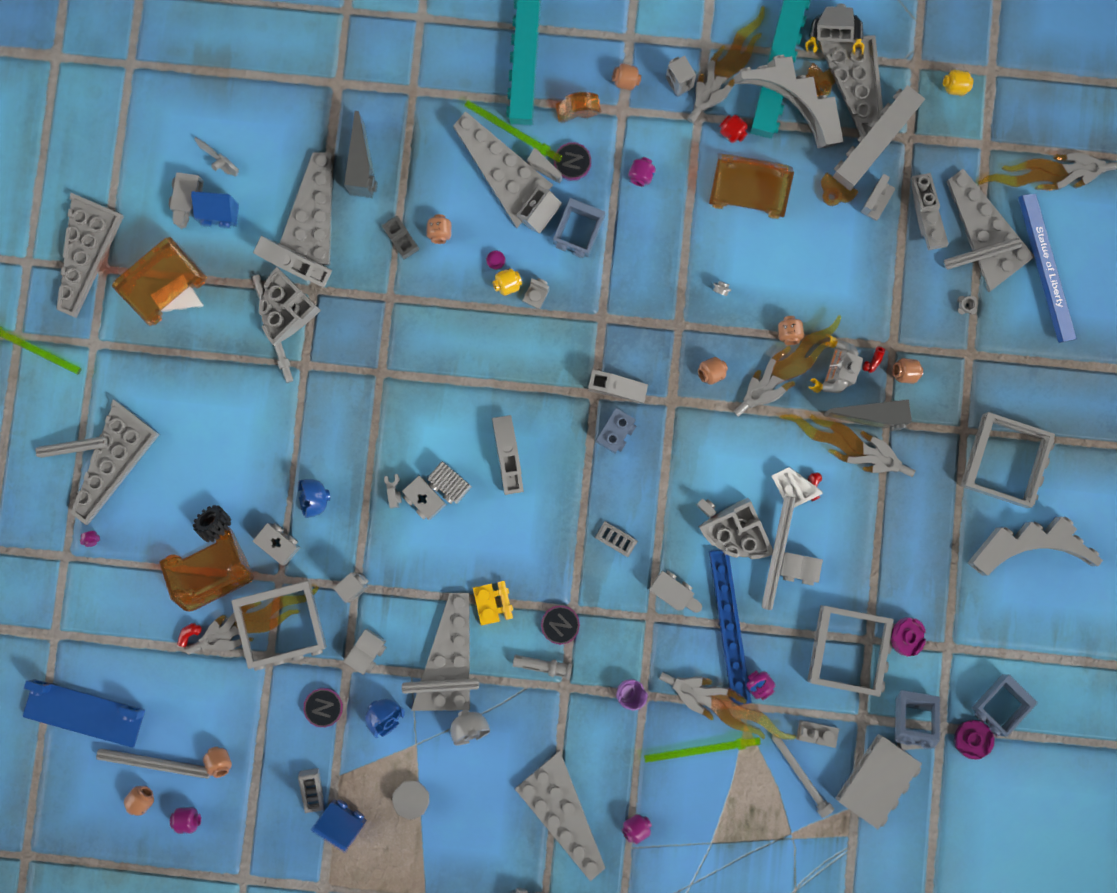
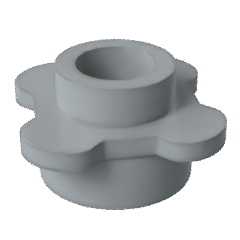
M718 281V284H713V291L725 296L732 290L728 288L729 284Z
M960 296L957 299L959 302V314L970 313L973 315L977 312V299L975 296Z

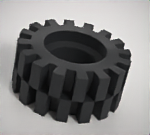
M213 505L212 508L209 506L206 511L205 509L202 510L201 515H197L198 519H194L193 530L204 541L213 542L215 538L217 540L220 539V535L224 536L225 530H229L228 526L231 525V518L220 506Z

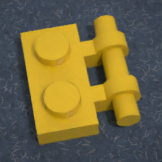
M505 581L497 582L499 590L493 591L492 584L473 588L481 626L500 622V613H504L506 620L513 619V606L509 602V589L506 588ZM496 596L501 597L503 607L497 608Z

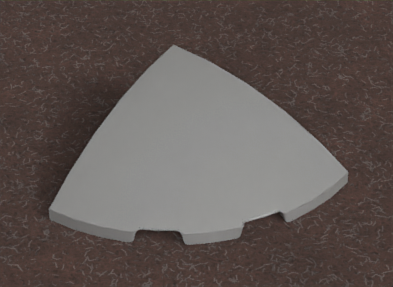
M278 267L273 270L264 284L265 292L263 299H260L259 314L262 316L263 331L268 340L275 346L301 329L321 310Z
M749 498L743 499L722 510L699 526L709 543L729 556L760 559L773 554L771 544Z

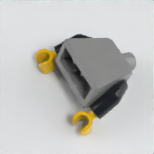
M842 3L837 4L836 7L828 6L823 13L813 19L809 33L810 40L805 43L807 52L811 45H814L813 52H817L818 47L815 41L817 38V41L853 42L855 40L852 50L853 54L855 55L856 48H861V55L863 54L864 44L861 42L863 39V22L857 15L853 14V8L846 7Z

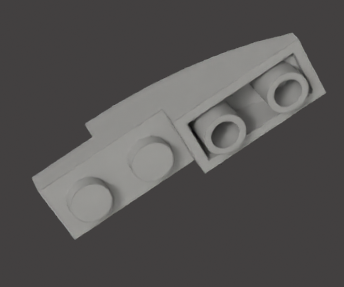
M931 173L912 176V190L918 224L922 237H925L928 250L947 247L949 243L940 216V203Z
M262 235L253 251L254 254L268 262L322 287H325L332 272V269Z
M507 415L492 418L504 494L524 492L512 417Z

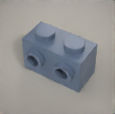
M616 408L598 436L596 443L616 454L617 450L621 452L627 443L624 441L627 434L631 436L636 428V425H634L636 420Z

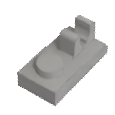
M800 720L796 739L836 748L839 728Z

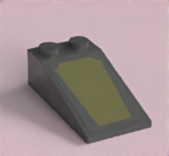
M355 111L344 185L350 195L373 198V192L377 191V181H375L365 124L359 111Z
M909 399L831 408L824 412L825 417L883 429L890 428V431L902 430L906 428V425L912 423Z

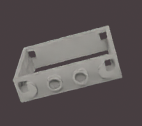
M990 412L984 413L960 487L1024 508H1033L1035 501L1038 500V488L1044 482V476H1042L1044 469L1048 467L1050 458H1048L1049 453L1055 446L1053 444L1055 434ZM993 424L1041 439L1023 500L974 484Z
M310 580L231 600L248 669L254 668V671L266 668V664L273 663V666L285 663V659L292 658V661L304 658V654L311 653L312 656L322 654V650L326 649L327 646ZM304 590L317 645L254 661L241 606Z
M821 605L807 682L880 697L885 689L883 678L889 666L886 660L887 655L891 653L892 649L890 637L895 623H893L894 619ZM831 613L884 623L873 689L819 678Z

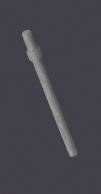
M254 275L252 278L260 300L263 299L265 291L260 275ZM280 342L274 346L279 359L278 365L280 370L283 371L286 383L294 381L289 368L291 365L289 359H286L282 343Z

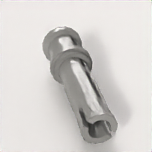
M516 654L513 661V667L548 673L550 677L559 676L566 678V680H570L573 663L564 664L557 662V660L544 661Z

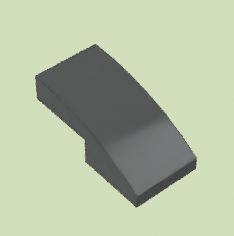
M398 216L382 225L403 259L420 250Z

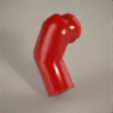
M876 347L871 362L865 361L863 363V371L872 373L876 370L885 353L883 347Z
M818 472L812 473L808 476L807 480L817 487L819 482L822 481V475ZM820 496L811 499V502L819 499Z
M191 623L182 628L177 646L186 647L190 636L201 633V626Z

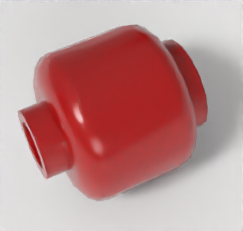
M728 115L720 124L721 135L730 143L742 142L748 135L746 132L748 125L738 115Z

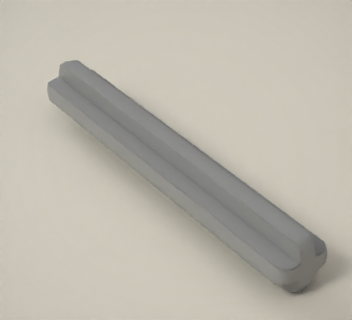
M1014 238L945 259L944 265L946 269H951L1018 249L1022 244L1019 238Z
M96 437L37 447L35 451L36 456L42 458L105 448L108 443L106 437Z
M479 679L405 682L402 684V692L405 694L478 689Z

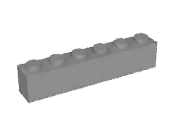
M907 85L904 90L900 88L893 96L895 101L892 104L887 103L881 111L883 113L880 119L876 117L869 125L872 129L868 133L864 131L857 140L860 142L856 148L852 146L846 153L848 158L845 162L841 160L834 168L836 173L833 178L850 191L924 102L925 98Z

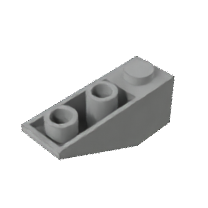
M592 369L588 391L644 403L648 384Z

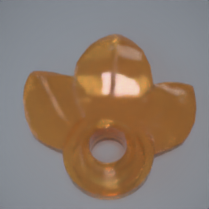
M815 63L810 65L806 78L814 77L817 97L827 95L828 97L831 93V86L836 82L830 68L823 72Z
M826 173L821 180V186L824 190L822 198L825 204L829 206H835L839 202L848 203L858 193V190L854 188L851 191L829 173ZM830 194L835 196L834 200L829 198Z

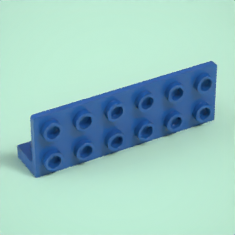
M37 679L25 682L24 689L30 690L23 713L24 718L127 747H135L145 713L144 709Z

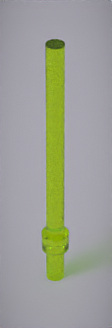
M469 100L466 101L464 105L466 108L536 148L543 156H548L558 163L561 161L562 155L553 151L549 145L541 144Z
M0 326V337L77 375L81 372L80 367L3 330Z
M743 737L737 738L736 741L644 755L645 763L731 749L744 750L746 747L761 745L760 737L744 739Z

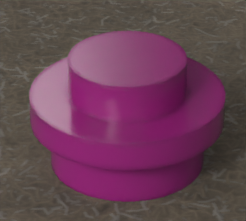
M500 251L490 252L486 259L487 265L494 270L501 269L505 264L504 254Z
M88 531L81 534L80 544L85 545V547L95 546L100 541V536L97 535L96 531Z

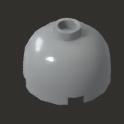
M469 710L459 712V717L454 719L450 728L451 738L455 746L470 743L469 740L474 738L478 740L490 733L486 718L478 712H469Z

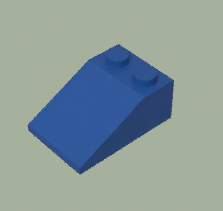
M334 799L312 827L311 831L345 852L354 842L367 820L361 812L357 810L352 811L347 808L348 804L344 801Z

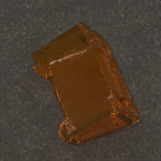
M720 153L717 156L709 204H712V207L717 209L734 205L762 210L768 214L769 218L779 219V217L785 216L794 170L791 166Z
M168 237L113 282L112 287L146 324L151 326L161 321L162 309L188 287H201L208 277L182 246L173 238Z
M230 527L228 531H224V536L220 535V539L217 540L215 538L216 543L184 559L179 555L172 554L159 561L170 599L184 611L197 610L253 581V572Z

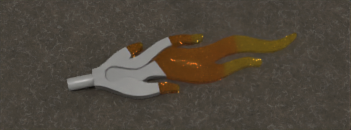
M764 6L761 7L756 20L736 33L732 46L725 57L718 61L726 45H723L712 56L708 65L706 84H704V74H700L696 84L694 110L687 119L689 122L694 123L701 112L703 113L706 109L719 104L730 93L735 85L734 79L723 89L720 90V87L727 79L740 72L749 62L754 45L761 38L762 34L758 33L753 36L743 53H741V48L745 39L761 25L765 13Z
M1083 153L1056 154L1053 156V159L1073 162L1074 164H1061L1041 158L1031 159L1014 166L1004 165L1002 167V170L1010 173L1025 169L1031 170L1027 174L1019 176L992 174L981 179L978 185L995 181L1011 187H1021L1032 182L1047 181L1053 184H1041L1035 187V189L1053 191L1064 188L1074 180L1081 178L1079 182L1073 185L1074 188H1079L1090 183L1098 175L1106 171L1117 170V162L1105 163V161Z
M838 315L830 327L807 335L789 357L779 361L790 352V346L775 354L767 364L760 382L761 370H758L749 383L747 394L743 399L744 402L733 411L735 415L739 417L749 407L752 408L774 402L788 389L795 386V382L791 381L774 390L778 384L804 374L814 365L821 352L829 347L831 343L825 342L820 344L807 358H805L806 353L818 341L835 332L840 324L841 315Z
M792 414L780 416V419L795 422L812 440L828 443L840 448L847 455H843L833 449L828 450L830 454L839 460L850 464H874L873 466L863 467L862 470L865 472L883 473L899 471L910 477H913L916 470L903 465L887 443L868 435L864 431H861L860 435L866 441L873 444L876 449L866 445L849 427L842 423L818 419L811 414L809 417L815 424L829 428L834 432L827 433L812 427L799 416Z
M316 586L313 589L314 595L317 593L319 589L318 586ZM280 596L266 607L251 613L246 612L251 608L261 605V601L241 606L247 633H263L273 630L292 614L300 613V610H288L276 618H271V616L285 606L306 602V596ZM234 612L222 627L221 624L226 616L218 617L209 626L204 636L198 640L199 642L185 648L187 654L190 655L200 649L227 651L241 646V639L231 640L234 636L239 635ZM248 637L249 642L254 640L253 637Z
M663 672L659 678L673 686L672 688L678 693L687 707L706 716L710 720H713L714 716L698 702L706 704L726 725L733 729L754 733L765 739V734L761 729L741 721V719H746L760 724L777 738L784 740L796 739V735L780 731L764 713L747 709L734 703L729 697L744 704L747 702L744 697L734 690L726 687L702 686L711 685V679L704 677L674 678Z

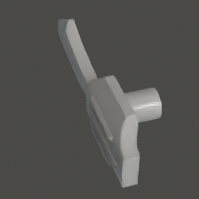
M194 138L202 150L217 160L211 164L214 171L220 168L226 174L238 175L239 169L222 154L218 155L200 139Z

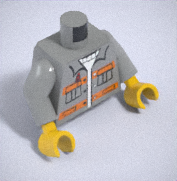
M826 335L830 338V342L827 344L823 342V344L830 348L836 347L837 349L834 351L824 384L813 378L810 381L815 386L809 388L815 393H819L821 390L824 392L841 393L847 387L855 384L862 367L863 358L858 356L859 353L855 345L842 340L838 341L837 338Z

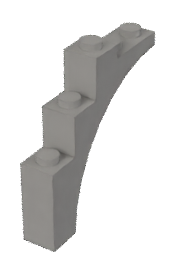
M775 56L767 65L759 66L755 70H751V67L743 68L740 70V73L734 76L735 84L764 86L778 92L791 101L808 121L818 149L836 146L843 142L835 97L827 98V95L817 97L814 77L806 78V75L796 77L792 56Z
M1064 516L1055 517L1044 531V528L1037 522H1026L1014 537V533L1008 528H996L969 560L968 564L982 576H988L999 564L1010 557L1024 551L1039 548L1066 552L1078 557L1090 566H1099L1103 560L1099 557V553L1096 550L1086 547L1080 537L1077 535L1073 536L1077 528L1073 526L1074 523L1069 518Z

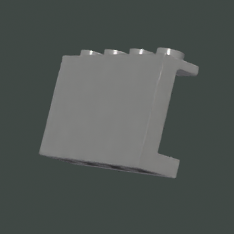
M878 734L835 799L876 829H879L880 826L883 827L886 824L889 812L898 806V799L901 794H905L908 791L911 779L920 773L922 763Z

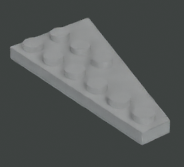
M875 35L863 36L861 42L864 44V52L862 55L861 48L855 49V55L852 52L855 40L853 42L818 41L860 136L864 131L868 133L872 129L869 125L876 117L880 119L883 115L881 112L883 105Z
M465 111L453 125V128L470 152L473 160L480 168L486 181L517 229L522 221L516 215L536 188L541 186L550 190L553 184Z
M312 153L280 241L281 245L321 265H330L332 153Z
M964 169L947 181L954 203L958 207L960 219L966 228L965 232L972 251L1019 238ZM1021 239L1022 246L1018 249L978 260L981 268L980 272L987 284L988 293L1034 258L1032 252Z
M70 193L71 206L68 210L69 223L65 235L64 265L61 269L62 281L59 287L57 310L77 318L124 216Z
M114 399L111 404L110 413L106 417L103 432L99 436L106 437L108 445L105 448L94 449L90 460L91 464L88 472L85 473L82 488L78 492L71 514L85 525H89L160 435Z
M470 593L449 594L421 681L470 679ZM470 690L417 693L411 711L470 710Z
M559 750L520 783L515 790L591 881L605 869V865Z

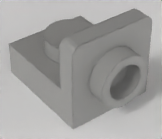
M532 278L522 301L540 310L549 292V286L546 281L537 278V280Z

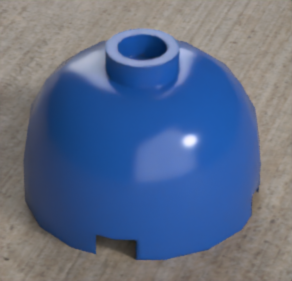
M314 479L299 480L298 491H302L299 502L303 516L310 518L320 515L327 507V501H330L329 490H325L324 485L320 481Z
M376 700L369 705L365 722L375 738H378L379 734L383 737L398 726L399 722L397 720L400 716L404 717L405 711L394 700Z

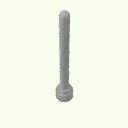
M774 733L772 740L816 802L817 812L821 818L831 814L835 810L830 802L823 800L780 736Z

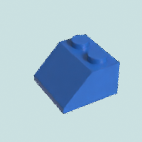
M191 192L194 219L201 226L211 227L212 224L219 225L221 228L237 226L239 204L230 194Z

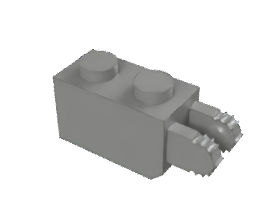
M176 172V178H173V194L169 198V207L174 212V224L181 229L187 227L189 216H194L191 192H202L204 180L199 175Z
M668 570L666 573L661 571L648 589L676 610H683L687 607L694 613L702 611V604L693 598L692 587L684 581L680 584L675 580L677 576Z

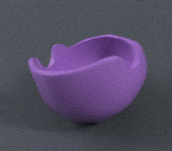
M628 679L618 686L616 697L622 707L635 711L641 709L646 704L648 693L639 681Z

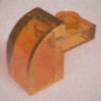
M578 92L567 95L565 100L555 104L558 121L561 123L576 117L587 119L601 113L598 94L590 92Z

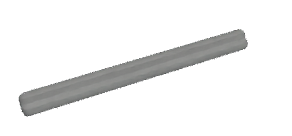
M785 496L762 601V608L767 610L773 609L796 500L792 496Z
M99 749L96 755V759L206 779L211 776L208 775L205 766L107 749Z

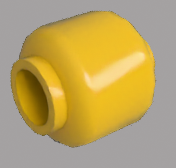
M954 69L948 75H945L943 86L948 94L964 96L967 92L971 91L973 78L967 71Z
M511 268L496 273L495 280L492 281L495 291H499L503 296L519 291L520 285H522L518 271H514Z

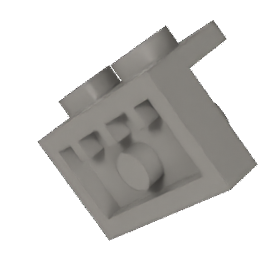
M885 174L878 180L861 210V213L875 221L879 219L895 191L893 186L887 184L890 177Z

